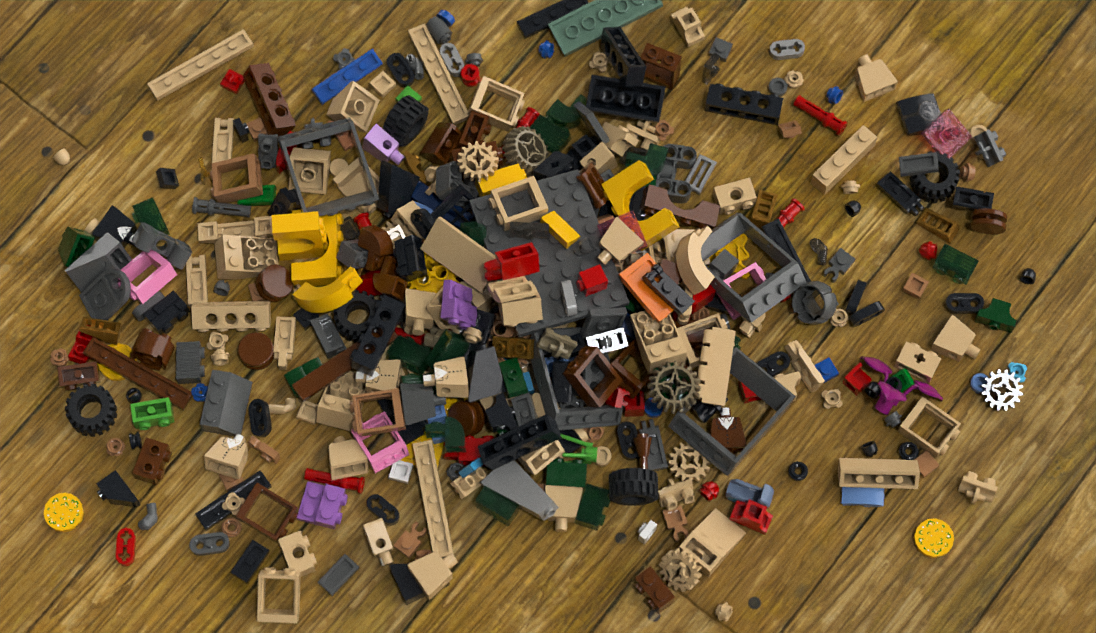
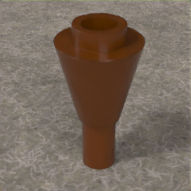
M637 434V438H633L638 457H640V468L648 469L647 457L649 456L652 437H648V434Z

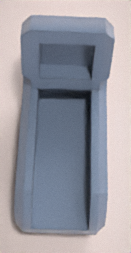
M732 479L729 482L725 496L732 502L737 500L747 502L750 499L766 506L768 509L774 495V490L766 483L760 488L738 479Z

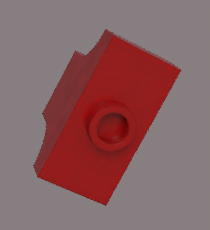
M750 499L747 502L737 500L729 520L765 535L773 515L766 511V506Z

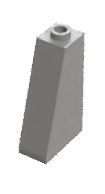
M515 460L493 470L481 481L489 492L543 521L552 517L559 508Z

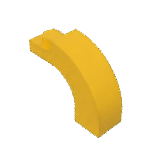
M350 266L331 284L323 287H314L305 282L292 295L304 310L312 313H324L337 309L353 298L351 292L363 281L357 271Z

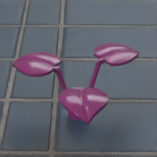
M861 356L860 359H863L870 367L884 374V381L878 382L881 392L875 408L879 412L888 415L893 405L897 406L899 401H906V395L913 389H919L921 392L939 398L941 402L943 401L942 396L935 388L920 380H915V384L904 393L894 389L886 383L889 374L893 372L892 369L879 359Z

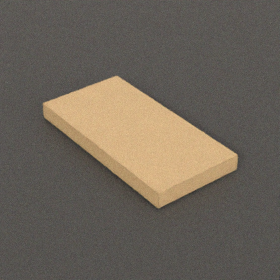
M438 217L420 249L479 292H484L487 284L490 282L485 279L486 270H484V263L495 259V255L445 219Z

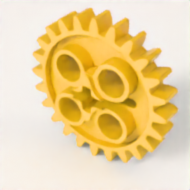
M424 252L427 275L412 281H406L408 286H410L409 289L438 293L441 287L444 286V280H453L459 283L456 279L459 276ZM446 271V275L440 278L441 273ZM429 276L428 281L423 284V279Z

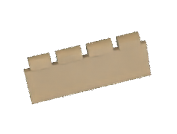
M712 327V330L704 329L702 343L710 345V347L702 346L700 362L707 364V366L699 365L697 378L700 379V382H704V384H698L701 386V391L698 392L700 396L697 399H702L701 403L725 407L735 330Z

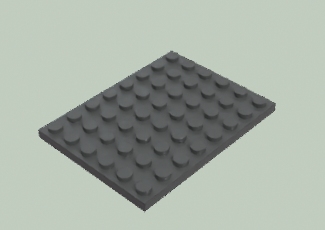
M578 169L537 181L548 206V213L555 211L581 236L568 249L540 224V219L504 231L502 225L499 226L497 223L495 209L490 207L488 199L491 194L469 200V205L486 250L495 255L497 251L532 242L538 252L540 272L526 275L525 278L527 281H532L541 297L543 320H538L536 323L531 324L526 322L518 323V325L514 326L518 338L543 331L546 328H554L587 317L589 310L621 308L629 305L628 297L613 259L606 265L597 259L598 255L604 250L599 245L604 235L583 183L579 182L576 178L579 174ZM527 189L500 198L508 217L535 208ZM589 237L593 242L595 250L583 254L580 252L582 247H578L579 242ZM600 264L608 279L607 289L585 297L583 291L580 292L576 284L578 274ZM571 280L577 305V315L567 317L560 282Z

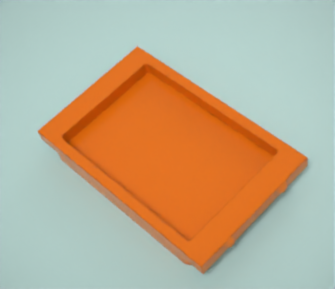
M646 253L621 272L619 277L648 314L659 323L674 310L642 279L657 264ZM655 277V281L659 283L661 280Z

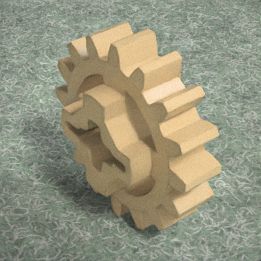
M475 141L473 146L469 142L468 148L462 147V153H458L457 165L460 166L459 172H464V178L470 176V181H473L474 178H477L478 182L481 181V178L487 181L488 175L493 177L494 170L498 169L499 158L496 157L497 151H492L491 145L485 147V142L479 145L478 141Z
M680 443V449L673 448L675 454L670 453L669 458L672 460L668 462V466H673L670 469V473H676L675 479L681 477V482L695 479L699 483V477L706 478L705 472L710 471V467L706 465L711 464L708 459L689 443H687V446ZM700 457L703 463L702 467H700V464L698 463ZM677 458H678L679 461L681 462V465H680L679 468H678L677 462H676V461H677ZM686 461H693V465L691 463L687 465Z
M677 548L674 551L670 550L662 557L663 561L659 566L663 569L659 573L665 575L662 580H668V587L674 585L675 591L681 588V591L684 592L686 589L691 590L699 583L698 579L702 574L698 571L702 567L696 565L699 560H693V553L687 555L686 549L680 552V549Z

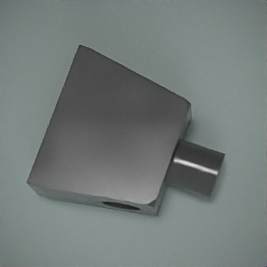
M400 384L406 425L436 416L435 406L446 405V397H438L437 394H433L432 386Z

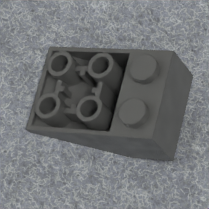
M107 232L71 264L65 272L82 293L104 271L109 269L121 270L132 259L122 244Z

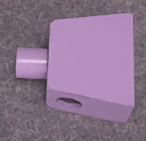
M375 124L364 137L362 149L378 160L389 162L391 159L399 165L405 158L403 154L397 151L399 147L398 141L379 125Z

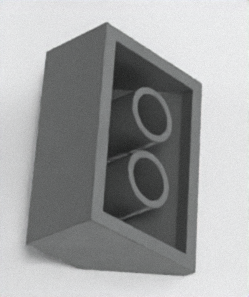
M212 370L200 421L202 431L234 437L236 434L241 435L253 382L231 372Z

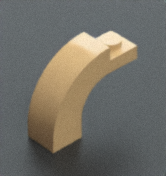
M708 226L702 229L697 228L692 233L684 236L677 247L676 261L678 271L683 282L694 295L705 290L715 278L706 268L701 257L702 245L712 233Z

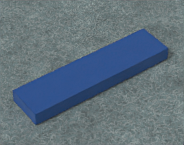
M371 49L312 88L311 91L321 105L337 96L351 81L358 82L382 66L383 63L375 51Z

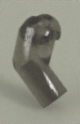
M812 238L809 245L818 255L817 264L824 266L827 261L828 248L821 240Z

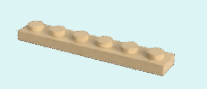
M425 23L408 30V34L451 122L456 125L468 120L470 115L467 114L466 106Z
M243 29L147 83L148 87L158 101L249 50L254 45Z
M428 440L413 443L433 552L437 551L441 558H445L451 553L454 555L433 442Z

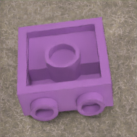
M444 280L441 318L447 320L448 324L459 325L460 329L475 326L477 307L471 305L473 298L472 289L453 280Z
M308 481L297 520L335 529L336 525L341 523L342 513L340 511L342 506L346 505L348 499L345 489L328 484L324 486Z

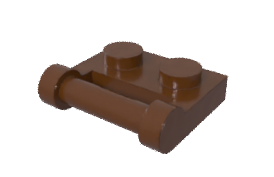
M591 162L584 167L576 178L579 182L583 183L594 201L593 205L598 209L608 199L601 185L604 183V180Z

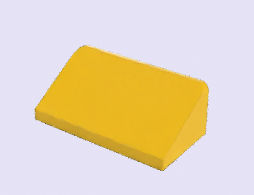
M555 211L544 215L540 219V224L566 249L581 238Z

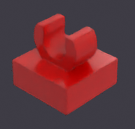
M229 69L220 82V86L237 95L245 79L243 75Z
M618 386L605 403L617 408H621L622 405L627 406L628 403L623 401L624 395H630V392Z

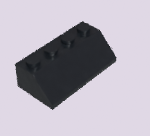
M592 75L586 107L596 113L659 123L666 87L643 83L641 86L625 87L621 79Z

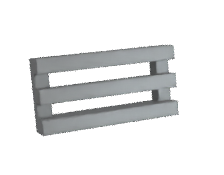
M701 154L685 180L690 183L701 161H705L693 184H690L691 191H695L698 195L702 192L717 162ZM711 164L699 187H696L707 165Z

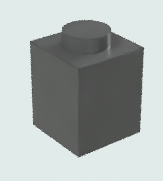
M724 249L710 263L709 269L724 281L736 270L739 260Z

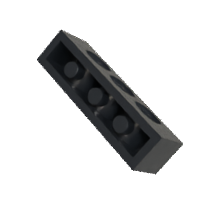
M603 28L600 47L625 87L643 85L646 65L622 28Z
M716 83L709 86L705 111L778 125L783 98L775 94L766 95L761 94L759 91L750 92L739 87L730 88ZM727 97L730 101H723L722 98ZM741 101H746V102H748L749 104L743 105V104H741L740 102H741ZM763 104L767 108L762 109L759 107V105Z
M384 295L382 301H377L374 307L376 313L374 317H369L366 324L368 329L366 333L362 332L358 340L360 346L358 350L354 349L350 356L352 368L373 376L404 312L406 304ZM386 316L389 318V320L382 321L380 317ZM378 332L381 334V337L376 338L372 333ZM364 349H371L373 353L366 354Z
M545 414L479 445L478 449L483 464L495 470L562 437L556 420Z

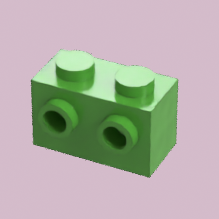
M169 397L130 404L132 420L136 429L148 430L152 426L166 427L170 423H175L173 406Z

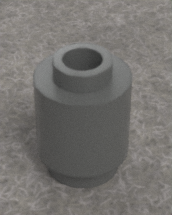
M435 16L426 23L429 33L438 44H445L451 40L452 31L441 18Z

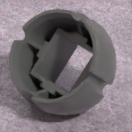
M820 281L806 282L795 291L792 298L793 311L799 313L797 318L811 325H818L828 321L834 315L837 305H839L835 293H832V288ZM818 295H820L824 301L823 309H820V307L814 299Z

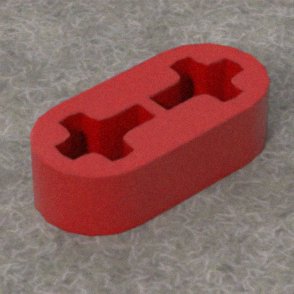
M130 528L121 529L117 534L116 560L121 566L126 567L131 565L135 559L136 535ZM126 533L131 537L127 540V545H125V541L122 538ZM127 549V554L130 558H126V561H123L120 556H123L124 550Z

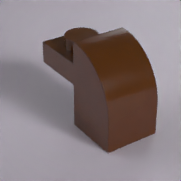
M375 225L361 227L358 246L369 251L365 269L369 271L380 270L385 256L393 254L392 240L385 230Z
M385 256L380 273H374L373 275L374 287L377 291L392 299L403 301L408 282L398 277L396 267L398 266L397 259L392 256Z

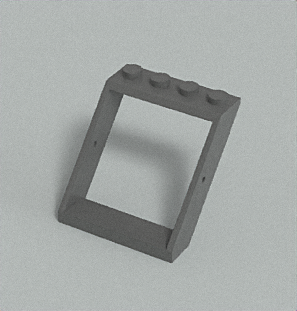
M350 117L278 136L279 145L301 213L318 211L320 218V216L326 214L328 216L335 215L338 211L344 209L353 210L358 205H371L376 200H379L355 125ZM350 130L369 191L306 208L286 147Z
M735 213L712 230V233L702 245L701 257L702 261H705L744 233L783 267L752 291L741 297L706 266L715 277L710 285L716 290V293L746 320L752 323L805 284L806 280L796 260L742 213Z
M582 327L553 328L552 330L559 335L570 337L580 333ZM545 330L531 334L530 339H534V357L531 359L545 414L556 420L559 430L620 425L623 405L621 408L608 404L600 408L558 409L544 355L552 353L537 347V343ZM608 352L603 353L606 359L610 362Z
M737 347L733 349L730 373L776 411L774 416L737 457L686 415L688 410L684 407L683 412L680 413L678 411L668 427L727 476L735 470L781 418L796 397Z

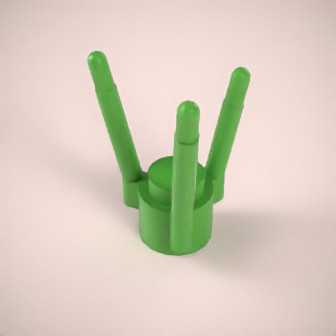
M561 434L563 439L586 447L582 448L581 453H563V457L581 458L584 460L583 464L596 463L598 447H593V443Z

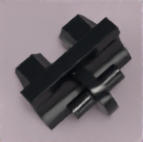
M696 401V404L691 407L704 424L715 413L721 414L723 412L722 406L701 403V401Z

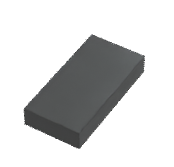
M937 152L899 157L901 177L939 172Z
M344 554L318 581V584L333 596L356 573L359 566Z

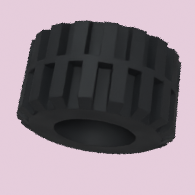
M407 95L400 99L391 109L384 122L383 130L398 141L401 147L406 146L417 137L424 127L429 109L410 95Z
M936 151L939 173L944 177V182L932 183L925 177V174L910 176V186L914 188L913 192L915 194L918 193V197L921 200L925 198V202H930V200H933V203H937L938 200L943 202L946 197H951L956 189L960 171L957 170L958 164L953 163L954 159L952 157L948 158L946 153L941 155L940 151Z
M355 290L350 301L334 309L337 330L340 331L342 337L346 336V340L351 341L353 339L354 343L358 342L362 332L366 333L368 319L364 323L354 324L348 321L349 314L361 309L374 317L376 313L374 307L378 301L374 299V295L370 294L368 296L366 291L359 293V290Z
M83 384L84 388L77 387L75 393L73 391L70 393L71 399L67 398V406H65L66 416L78 433L81 432L84 436L90 434L91 437H95V433H98L100 436L103 434L102 431L106 430L108 432L110 430L109 425H114V418H117V406L110 392L105 390L103 386L97 387L96 384H91V387H89L88 384ZM92 402L102 405L101 411L95 417L84 418L81 416V411L85 405Z
M624 468L609 474L610 501L620 505L638 506L652 503L658 499V474L644 468Z

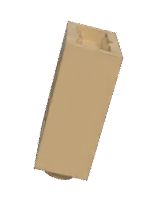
M483 76L478 84L467 114L470 115L473 110L488 115L491 125L509 131L512 126L515 127L519 117L516 114L518 110H522L525 100H522L524 93ZM486 90L514 101L508 120L479 109Z
M534 176L491 190V196L488 199L491 209H495L497 223L499 226L502 225L504 231L539 220L548 214V206ZM527 189L535 208L508 217L500 198Z
M719 313L677 328L687 351L686 364L688 367L695 368L705 363L700 362V357H695L687 335L714 325L717 328L727 329V324L724 318H720Z
M922 396L900 425L898 432L924 451H928L936 459L939 454L943 456L948 450V442L951 439L954 441L961 432L958 430L961 423ZM923 410L950 429L937 448L910 430Z
M267 567L260 571L258 575V622H298L301 572H296L292 568L276 571V568ZM266 578L294 579L293 610L265 609Z

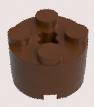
M143 328L137 336L130 352V357L133 360L137 358L141 361L142 365L151 370L160 371L161 368L165 370L175 346L171 342L172 338L166 334L159 335L153 333L150 329Z

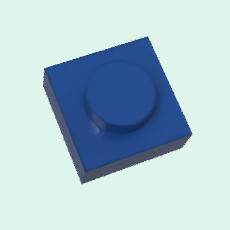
M830 358L814 365L818 372L821 373L825 382L839 375Z

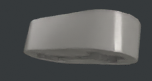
M799 39L776 41L771 44L769 54L775 60L799 58L804 53L805 45ZM794 46H797V48H799L798 52H796L795 49H793ZM775 48H779V50H781V53L777 54Z
M451 43L443 44L440 47V55L449 74L453 77L461 76L464 62L456 47ZM445 50L451 51V58L445 53ZM453 62H455L457 67L459 66V70L453 69Z
M571 280L561 281L560 289L567 317L577 315V305Z

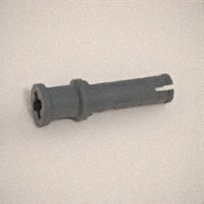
M194 197L192 213H208L209 216L216 213L250 217L251 206L220 203L214 199L201 200L198 197ZM224 208L239 209L240 211L225 210Z

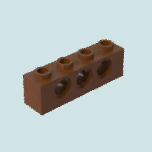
M270 64L249 65L243 77L268 135L278 134V136L288 134L289 131L292 132L296 126L295 120L289 111L288 103L283 97L281 87L277 83L275 73L271 69Z

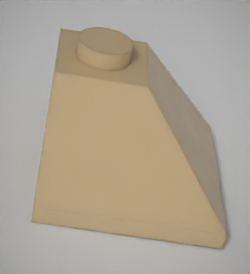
M351 81L333 98L327 116L334 121L350 117L356 130L367 132L380 100L356 82Z

